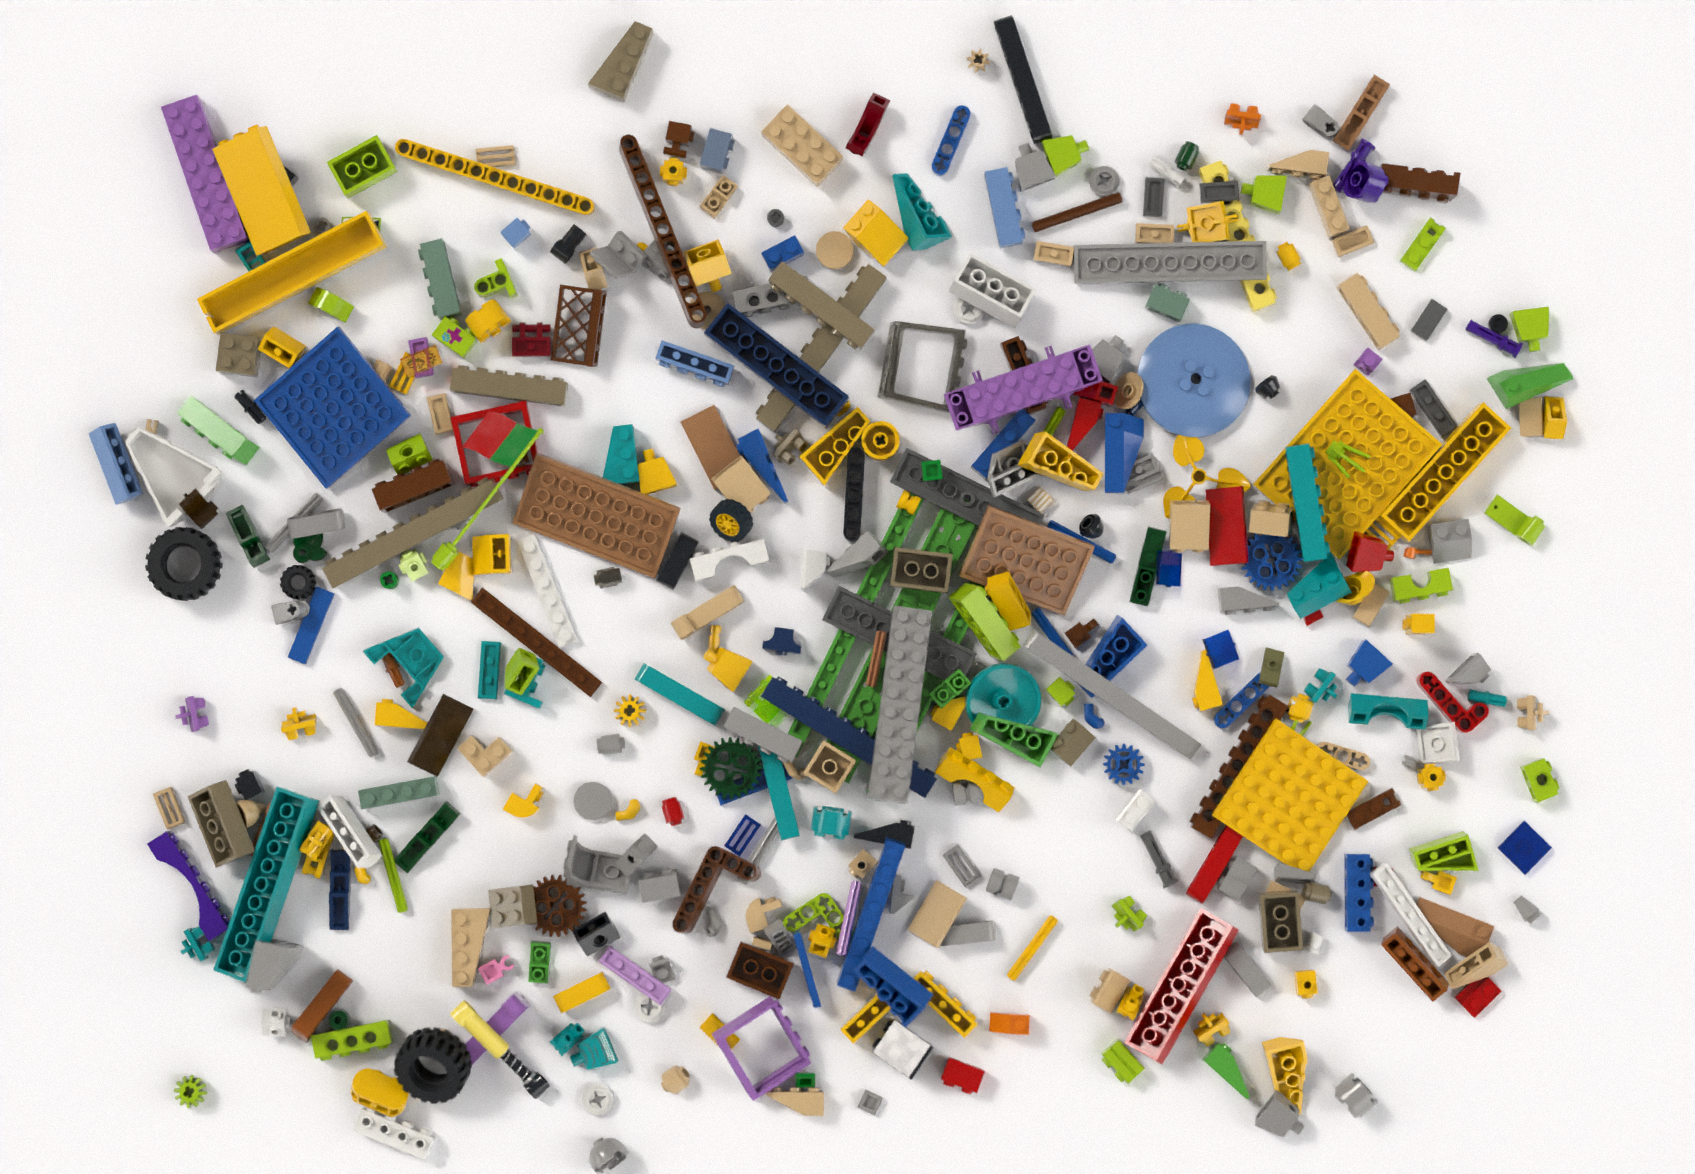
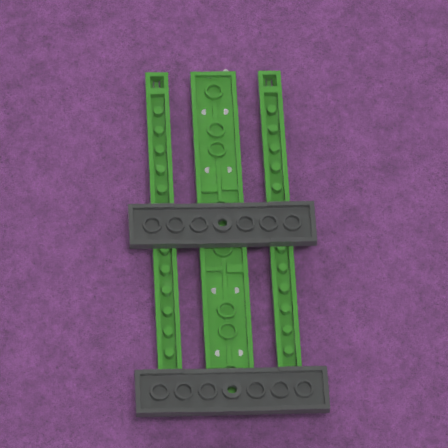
M906 448L890 483L906 490L913 497H920L921 500L914 515L909 514L905 509L898 508L881 542L889 552L878 563L869 567L857 593L855 594L838 586L822 621L839 628L806 695L808 699L812 696L820 701L819 706L822 707L856 637L874 646L876 632L879 630L885 631L887 636L876 687L866 685L872 648L839 715L840 719L846 717L854 722L852 726L856 729L862 727L870 732L869 737H872L878 722L892 609L890 611L874 603V600L893 564L895 547L901 548L923 501L926 500L941 509L921 550L953 554L950 576L975 525L980 526L988 505L1041 524L1045 516L1002 494L993 497L990 488L941 465L942 480L923 482L921 462L933 460L909 448ZM969 495L971 500L964 498V496ZM969 581V583H968V584H972V585L974 584L975 586H978V587L981 586V587L985 590V586H984V585L978 584V583L973 582V581ZM902 588L893 606L930 610L933 613L942 593ZM957 609L943 636L931 630L929 632L917 731L933 700L928 693L957 669H960L966 676L977 655L976 652L960 645L969 626ZM795 718L788 734L803 741L795 756L797 758L812 728ZM828 739L827 743L856 760L844 782L849 784L861 759Z

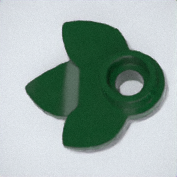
M323 533L293 538L292 540L295 546L293 557L299 563H306L309 560L320 561L327 555V551L321 548ZM301 550L306 552L304 556L299 554Z

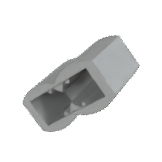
M1236 856L1234 859L1230 858L1226 865L1227 873L1225 876H1220L1216 885L1219 886L1218 891L1239 901L1257 867Z

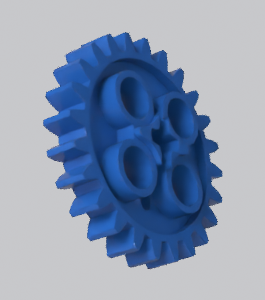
M1255 533V540L1248 539L1250 544L1247 545L1249 563H1245V566L1241 568V570H1247L1244 577L1250 576L1249 583L1255 581V588L1263 585V591L1268 586L1270 591H1274L1275 586L1278 590H1281V584L1288 587L1287 580L1294 582L1295 580L1292 575L1298 576L1299 573L1296 569L1302 568L1301 565L1297 564L1298 561L1303 560V558L1297 557V554L1301 553V550H1295L1298 543L1291 544L1293 537L1287 540L1283 536L1261 534V537H1259ZM1275 543L1282 546V552L1279 554L1273 551ZM1265 544H1268L1271 558L1275 557L1276 561L1273 562V566L1275 568V571L1277 572V577H1275L1273 574L1272 564L1267 563V559H1269V554L1265 548ZM1256 549H1261L1264 552L1262 559L1255 557L1254 552ZM1282 561L1288 565L1286 572H1282L1278 568L1279 563ZM1262 567L1268 568V577L1261 576L1260 569Z

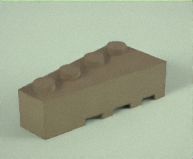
M634 21L589 81V88L625 102L653 36V28Z

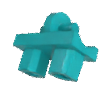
M1319 668L1313 677L1318 679L1321 684L1317 688L1313 684L1308 683L1303 690L1310 697L1309 700L1316 703L1324 692L1325 695L1322 697L1324 701L1327 702L1330 696L1336 699L1338 695L1334 691L1337 685L1332 683L1330 688H1327L1336 674Z
M199 926L183 931L188 941L184 940L181 942L185 948L180 951L182 955L188 953L190 958L197 955L201 962L209 958L208 955L216 950L211 941L203 945L200 943L199 938L205 934Z
M571 1022L549 1043L554 1046L555 1050L559 1051L562 1057L584 1038L582 1033L585 1031L579 1023L574 1025Z

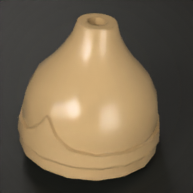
M249 799L236 801L246 828L256 824L260 815L265 810V805Z

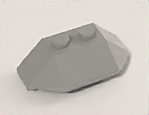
M1021 440L992 454L987 480L993 497H997L1041 475L1017 465L1029 442Z

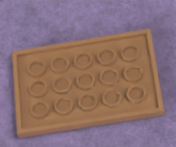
M988 505L961 567L959 577L987 586L988 577L1009 571L1026 602L1065 616L1095 546Z

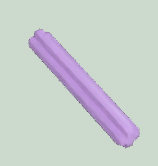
M852 881L836 950V954L846 956L848 953L862 883L859 881Z

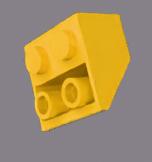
M496 534L472 537L473 575L512 574L511 535Z

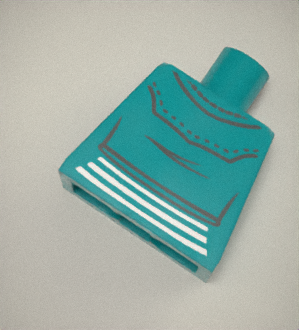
M605 1027L578 1043L579 1052L570 1056L574 1067L584 1063L587 1070L615 1064L619 1061Z

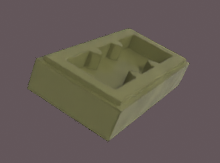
M1265 648L1258 683L1277 688L1285 652Z

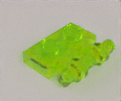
M770 674L765 680L762 679L759 682L760 685L753 692L751 691L748 694L749 697L744 701L748 707L755 702L758 707L753 712L766 723H769L781 710L767 700L761 701L758 698L772 679Z

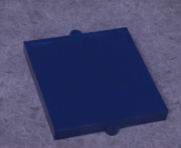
M1172 550L1167 552L1158 551L1157 585H1165L1166 588L1171 586L1180 587L1182 553H1174Z
M1229 629L1202 640L1207 651L1206 656L1209 657L1213 669L1239 659L1235 648L1236 644L1232 640Z

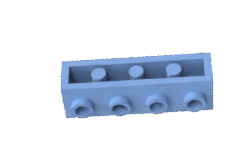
M1007 167L985 171L984 177L999 249L1021 245L1023 243L1022 239H1025V232L1023 227L1020 228L1018 221L1021 220L1020 209H1016L1015 202L1018 200L1016 190L1012 191L1011 183H1014L1012 172H1008Z
M661 340L655 357L656 361L659 362L658 365L662 367H676L677 372L686 375L688 372L693 373L695 378L703 381L706 378L713 380V384L724 387V384L729 386L735 369L732 364Z
M116 423L100 426L90 432L89 437L115 504L129 502L142 495L143 492Z

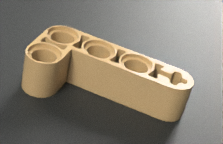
M733 585L686 615L678 617L670 624L680 640H683L736 608L745 600L737 587Z

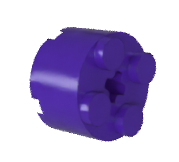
M1359 160L1356 163H1351L1346 168L1342 179L1345 182L1343 191L1350 198L1367 203H1376L1388 184L1389 179L1380 166Z

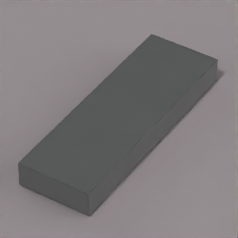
M1426 379L1409 390L1440 437L1458 427Z

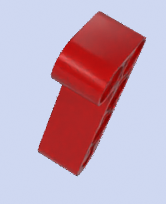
M1422 672L1417 676L1416 683L1449 722H1455V728L1458 732H1470L1487 718L1489 708L1484 703H1475L1465 710L1432 672ZM1423 676L1430 678L1428 682L1431 684V686L1429 684H1423ZM1436 690L1443 692L1441 700L1435 698ZM1450 704L1456 707V712L1453 715H1450L1447 711ZM1477 706L1483 709V714L1480 717H1477L1474 712ZM1462 719H1466L1469 723L1468 728L1465 730L1460 726Z

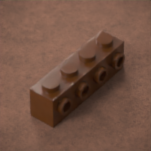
M1019 336L1001 342L1000 347L1010 371L1033 364L1031 358H1027L1025 353L1027 350L1024 340H1020ZM1048 402L1026 408L1025 410L1029 415L1038 413L1047 408L1046 404Z

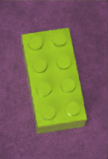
M964 583L948 596L949 600L989 656L1005 661L1021 648L1018 643L1019 638L1013 631L1010 632L1007 628L1008 623L1002 616L998 615L996 612L998 609L991 601L989 602L985 597L987 596L986 591L981 586L978 587L974 584Z

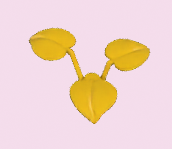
M1178 435L1173 445V457L1176 463L1182 467L1191 463L1194 469L1191 475L1192 483L1186 492L1179 486L1171 487L1166 491L1163 497L1164 516L1169 518L1170 500H1195L1189 494L1195 484L1201 485L1206 480L1218 483L1216 489L1244 486V492H1246L1251 487L1250 483L1240 471L1234 468L1221 469L1218 473V479L1207 476L1203 469H1197L1194 462L1200 461L1204 456L1205 449L1203 443L1197 437Z

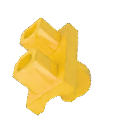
M293 707L292 714L286 715L287 721H283L282 727H280L281 732L285 733L289 741L299 737L297 729L304 728L306 736L316 734V714L306 716L305 710L298 712L297 707Z
M317 821L299 850L313 860H316L334 832L322 822Z
M1134 984L1132 988L1127 986L1117 1012L1121 1013L1124 1017L1129 1016L1131 1020H1134L1145 996L1143 994L1145 989L1137 984Z
M1222 1012L1217 1016L1213 1013L1208 1017L1205 1013H1202L1203 1020L1198 1022L1199 1027L1193 1030L1198 1040L1209 1047L1215 1042L1212 1037L1214 1033L1219 1032L1221 1037L1230 1033L1228 1026L1230 1023Z

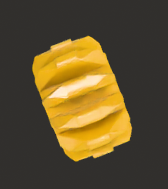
M629 694L628 701H626L624 696L621 697L623 704L616 701L615 704L620 706V709H614L613 711L616 713L620 712L615 717L616 720L623 717L621 725H624L626 720H628V727H631L632 720L635 725H639L637 717L641 720L645 719L639 715L640 712L646 713V709H640L645 703L637 704L640 697L637 696L632 701V695ZM629 705H632L633 709L635 708V713H632L631 716H627L628 713H625V709H628Z

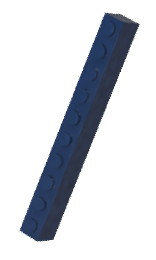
M780 676L777 679L772 677L761 695L763 699L872 765L875 740L868 736L870 732L862 727L856 729L852 726L854 722L846 717L840 719L835 716L837 712L830 707L822 708L819 706L820 701L812 696L810 699L803 696L804 691L796 686L793 689L786 685L788 681ZM913 759L909 789L926 798L937 780L934 777L936 773L928 768L922 770L918 767L919 763Z

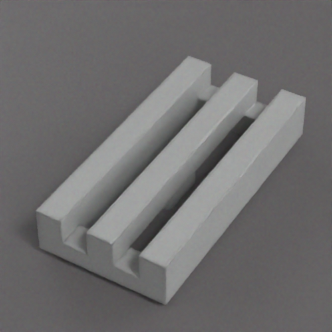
M958 844L942 855L964 887L980 876ZM958 850V852L963 857L967 865L975 874L974 876L971 877V875L968 873V871L961 863L959 858L956 856L954 851ZM950 854L967 876V881L963 879L948 856Z

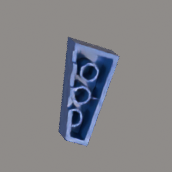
M1117 615L1085 665L1111 681L1147 644L1123 617ZM1076 682V684L1089 697L1093 698L1095 696L1092 692H1090L1089 690H1087L1086 688H1084Z

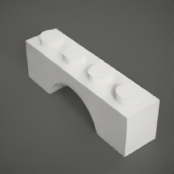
M759 536L748 539V543L741 544V541L729 544L730 548L723 549L722 546L711 549L712 553L705 555L704 552L693 554V558L689 560L695 581L698 582L715 577L717 566L728 557L743 558L751 567L770 562L764 538L760 539Z

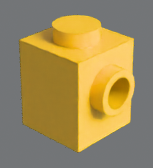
M973 732L961 734L962 738L958 739L959 743H955L957 751L971 760L982 758L978 735L973 736Z
M1315 970L1294 971L1296 995H1301V998L1305 999L1313 998V994H1318Z

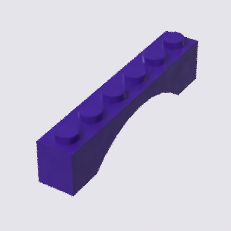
M166 831L147 843L158 861L176 868L190 882L199 904V927L208 941H212L227 931L230 918L219 909L221 905L217 898H212L209 891L211 889L206 881L202 882L198 876L200 875L198 868L195 865L192 866L188 860L190 858L189 854L184 848H180L178 844L180 841L174 832Z

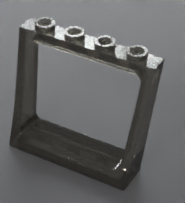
M900 321L890 322L877 397L950 413L945 398L944 403L939 404L895 393L894 388L904 330L952 335L954 337L945 392L948 393L956 390V387H959L961 382V376H958L959 368H962L964 364V357H961L962 349L965 350L967 346V339L964 338L966 330Z

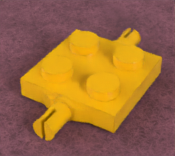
M1224 201L1187 207V223L1178 224L1177 228H1184L1177 229L1179 233L1188 231L1192 242L1230 239L1228 223L1238 222L1239 218L1232 219L1238 217L1237 214L1227 216Z

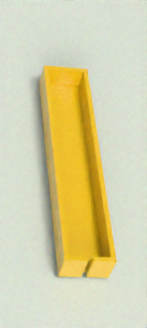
M364 211L197 298V301L203 313L208 316L206 319L213 333L220 335V333L226 332L387 248V245L371 214L368 211Z

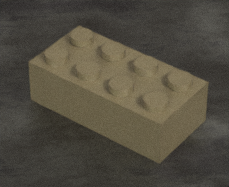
M227 780L209 785L187 796L216 868L255 852Z

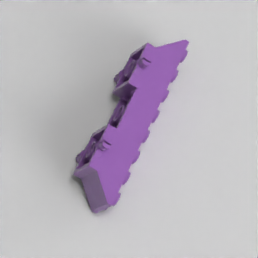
M1089 344L1055 356L1051 345L1049 349L1048 347L1044 348L1048 359L983 381L979 370L976 373L972 372L975 384L944 394L956 431L981 424H989L992 434H996V432H1000L997 424L1000 418L1054 399H1062L1065 410L1072 408L1069 396L1103 381L1091 345Z

